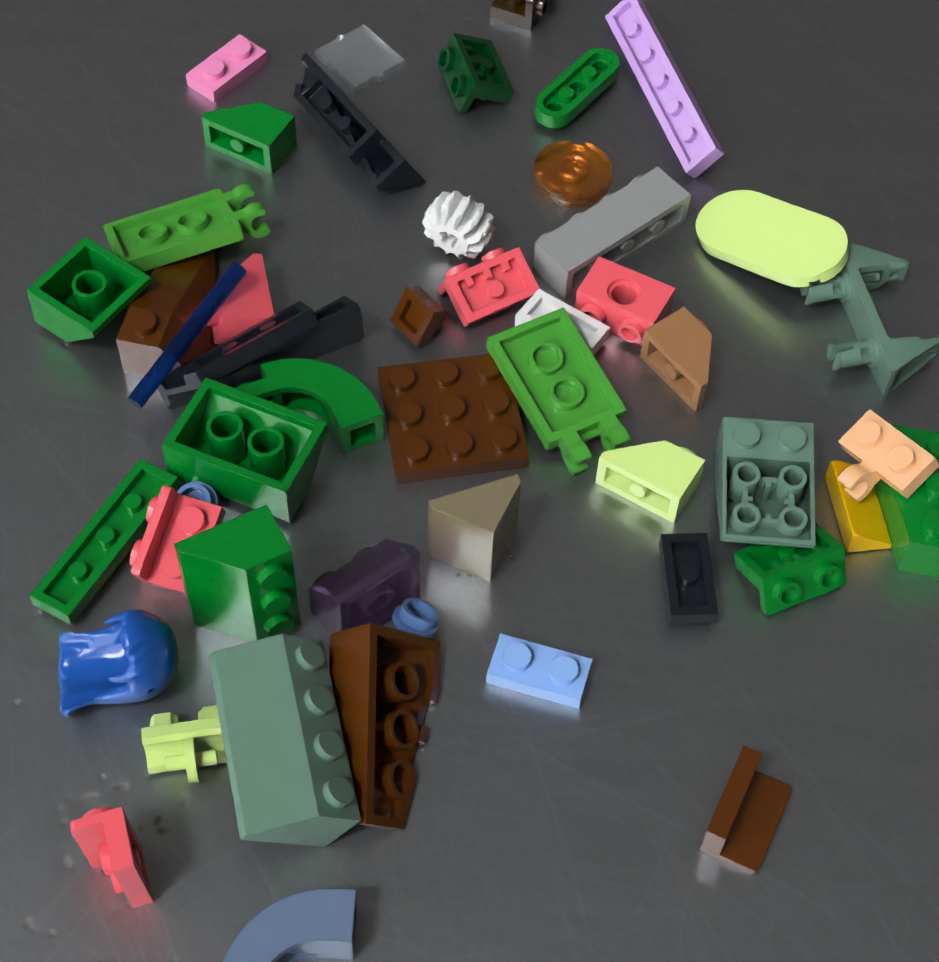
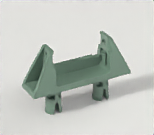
M848 242L849 258L840 273L826 282L821 283L820 280L809 282L810 286L800 287L801 296L807 295L805 305L830 301L832 299H839L842 302L858 341L830 343L827 346L828 361L834 360L831 369L836 371L841 368L867 364L871 369L882 397H887L938 355L939 336L922 340L920 336L889 337L868 290L879 288L887 282L904 281L909 263L907 260Z

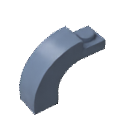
M309 890L293 894L273 903L258 913L243 927L228 948L222 962H300L312 958L354 959L358 909L356 890Z

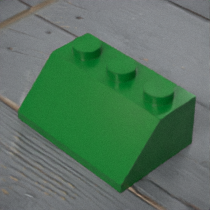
M205 377L162 444L167 472L177 476L178 480L186 483L196 481L206 483L213 488L217 495L253 509L267 504L274 517L290 523L310 489L328 429V423Z
M267 504L174 543L189 612L194 625L249 641H255L279 634H287L294 626L301 624L292 549Z

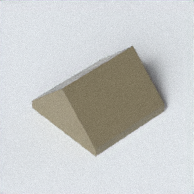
M518 474L428 500V552L431 558L491 582L517 532L521 480Z

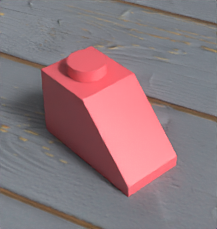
M252 254L223 278L217 285L213 300L206 302L205 322L207 326H212L215 344H221L274 315L262 254Z

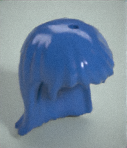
M136 609L124 611L104 621V624L113 625L100 630L82 633L61 632L59 634L58 682L60 684V712L62 715L71 717L75 710L92 704H128L148 700L167 688L177 673L179 662L177 641L168 622L151 612Z

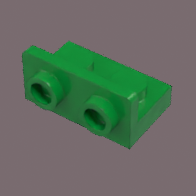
M816 522L815 548L754 544L734 552L736 568L759 589L761 610L767 616L845 586L847 582L845 547Z

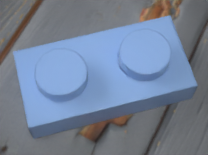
M500 633L487 671L486 683L579 709L593 659Z

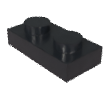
M707 533L661 534L659 549L669 624L716 623L718 607Z

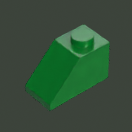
M262 102L205 112L201 117L205 146L270 174L274 173L297 145L295 116Z

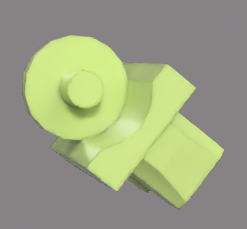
M217 705L203 707L198 712V720L179 722L178 715L171 712L153 714L150 727L141 728V739L146 754L149 774L186 769L190 784L200 781L199 767L227 763Z

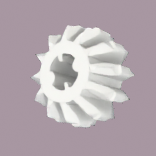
M454 190L452 193L442 191L426 210L422 224L425 227L424 234L434 240L433 245L435 247H441L445 250L446 254H455L458 259H463L465 256L475 259L484 247H487L493 237L492 233L495 227L492 221L494 216L484 211L485 205L475 202L472 195L465 197L457 190Z

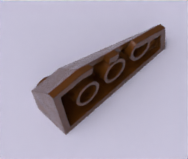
M215 249L154 269L150 275L152 283L131 303L116 338L124 372L158 378L218 345L214 343L212 326H207L205 322L206 302L213 300L216 291Z
M368 623L330 634L329 673L361 821L358 823L359 825L397 831L404 828L417 779V772L413 766L419 745L426 744L429 729L424 726L429 705L437 702L440 691V641Z

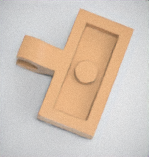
M870 409L838 440L842 449L860 462L859 464L847 467L838 477V481L846 487L844 489L845 492L857 502L863 500L880 479L908 499L939 467L933 455Z

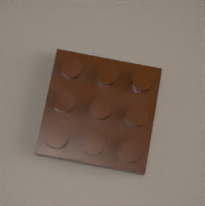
M490 354L377 367L396 484L529 467V453L516 397Z

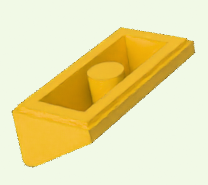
M839 460L830 461L825 480L846 553L891 548L892 542L875 486L863 500L857 502L845 492L844 489L846 487L838 481L840 474L853 464Z

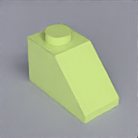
M666 440L603 451L599 457L595 483L675 523L700 484L705 460L696 456L688 448L678 447Z

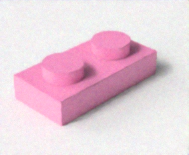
M239 34L186 73L187 85L216 103L268 63L267 51Z

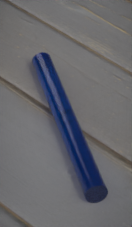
M232 262L127 399L140 409L144 407L245 276L247 271L237 262Z

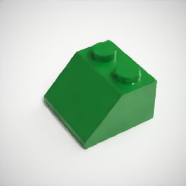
M85 236L27 289V294L35 322L64 341L72 342L94 338L152 283V280L144 272Z

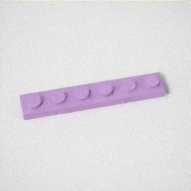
M622 0L605 18L685 173L695 179L725 153L643 1Z

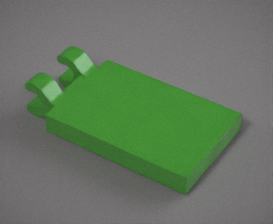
M241 184L232 191L222 193L220 188L103 225L113 254L142 272L244 240L243 233L255 238H262L270 233L266 221L256 224L252 223L256 217L266 214L260 202L241 205L244 199L255 196L250 184Z
M564 307L487 338L486 348L545 449L549 451L559 446L566 468L572 476L587 470L589 467L586 460L591 459L592 455L584 442L600 436L605 451L624 448V444L630 442L631 439L627 430L619 422V420L624 419L627 409Z

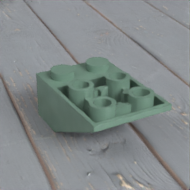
M723 416L715 442V488L720 541L815 548L814 423Z

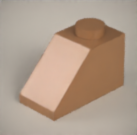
M682 307L644 330L640 357L695 412L702 409L708 385L712 333L701 319L696 318L685 307Z

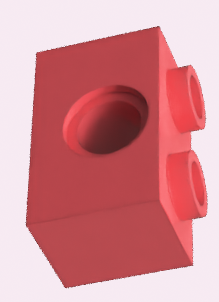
M599 256L577 289L575 308L609 326L610 333L621 337L627 342L642 346L644 330L671 314L676 288Z

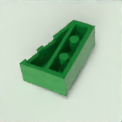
M891 424L933 455L939 464V432ZM939 467L908 499L880 479L874 486L892 542L891 552L897 571L939 578Z

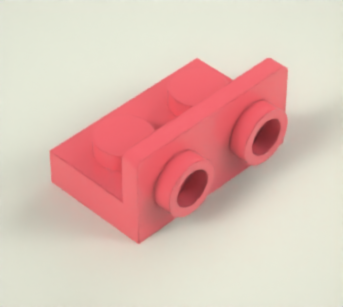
M503 247L497 248L482 256V263L470 268L467 263H462L445 273L446 279L437 289L441 296L449 295L464 328L529 300L540 289L519 247L505 252Z
M163 485L159 496H154L149 503L146 513V520L149 523L143 539L137 540L132 548L130 555L131 574L144 583L186 596L174 543L221 524L226 513L224 508L179 494L173 487Z
M122 806L114 809L111 807L95 808L85 813L83 818L70 822L71 833L93 869L103 867L105 875L111 876L116 894L124 892L133 908L154 903L142 845Z

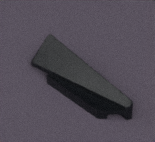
M305 53L301 58V62L306 68L303 83L296 84L293 96L356 166L361 162L372 184L379 191L423 184L425 180L318 64Z
M342 296L315 312L303 302L298 301L154 379L153 382L167 408L173 410L189 404L205 377L230 387H235L262 377L260 364L280 359H312L361 341L364 337V329L358 303L346 296Z

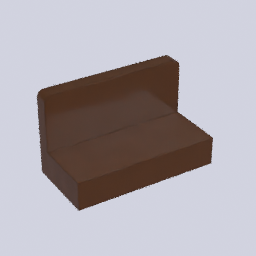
M743 745L707 828L700 851L752 875H756L760 870L790 797L792 787L756 771L762 753Z

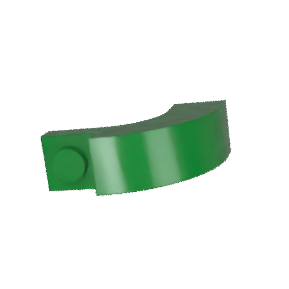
M302 358L270 361L260 364L262 379L246 382L236 387L238 390L327 422L328 428L332 431L343 454L384 440V414L373 394L357 377L338 366L318 360Z

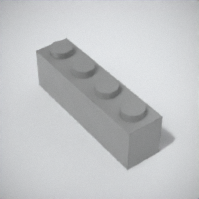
M658 166L644 175H638L622 189L605 195L596 205L584 212H578L562 226L542 234L535 242L533 270L566 299L577 292L580 284L599 256L620 265L684 224L687 219L691 194Z

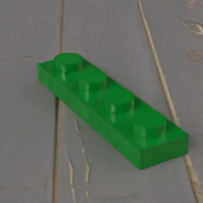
M140 458L29 596L32 604L72 625L133 548L136 541L146 531L149 523L146 520V513L152 498L159 496L163 485L173 487L177 491L180 488L178 477Z

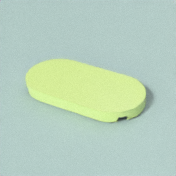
M735 190L723 193L710 200L701 209L696 219V233L706 253L787 286L808 287L810 286L809 282L820 280L821 283L826 282L840 273L849 258L847 234L837 221L760 192Z

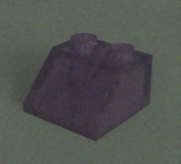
M384 539L373 547L368 546L361 549L349 563L336 571L325 572L308 588L311 613L329 634L368 623L385 625L392 620L395 608L402 605L405 599H420V552L412 545Z

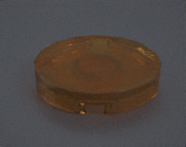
M561 140L547 145L538 153L533 167L534 186L541 196L561 206L584 207L599 201L607 194L612 180L611 161L601 149L583 141L581 145L571 144L572 140Z

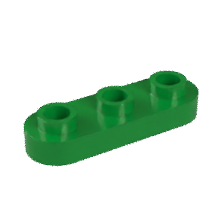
M593 48L586 51L537 96L534 113L536 120L549 128H560L569 124L617 79L620 64L619 57L613 51L606 48Z

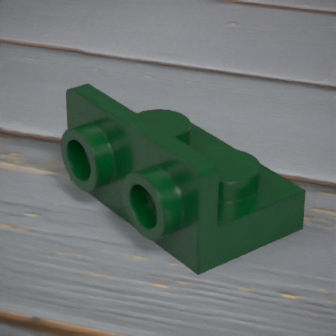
M457 33L451 35L446 46L439 53L437 64L457 111L466 113L475 98H480L484 101L508 103L515 91L493 42Z

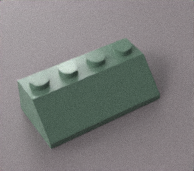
M279 634L213 651L208 657L240 840L319 847L328 846L360 822L361 817L323 641Z

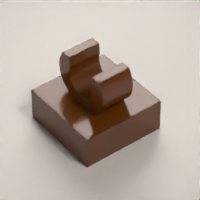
M414 285L406 287L390 321L416 346L429 344L435 330H440L443 327L449 313L421 287Z

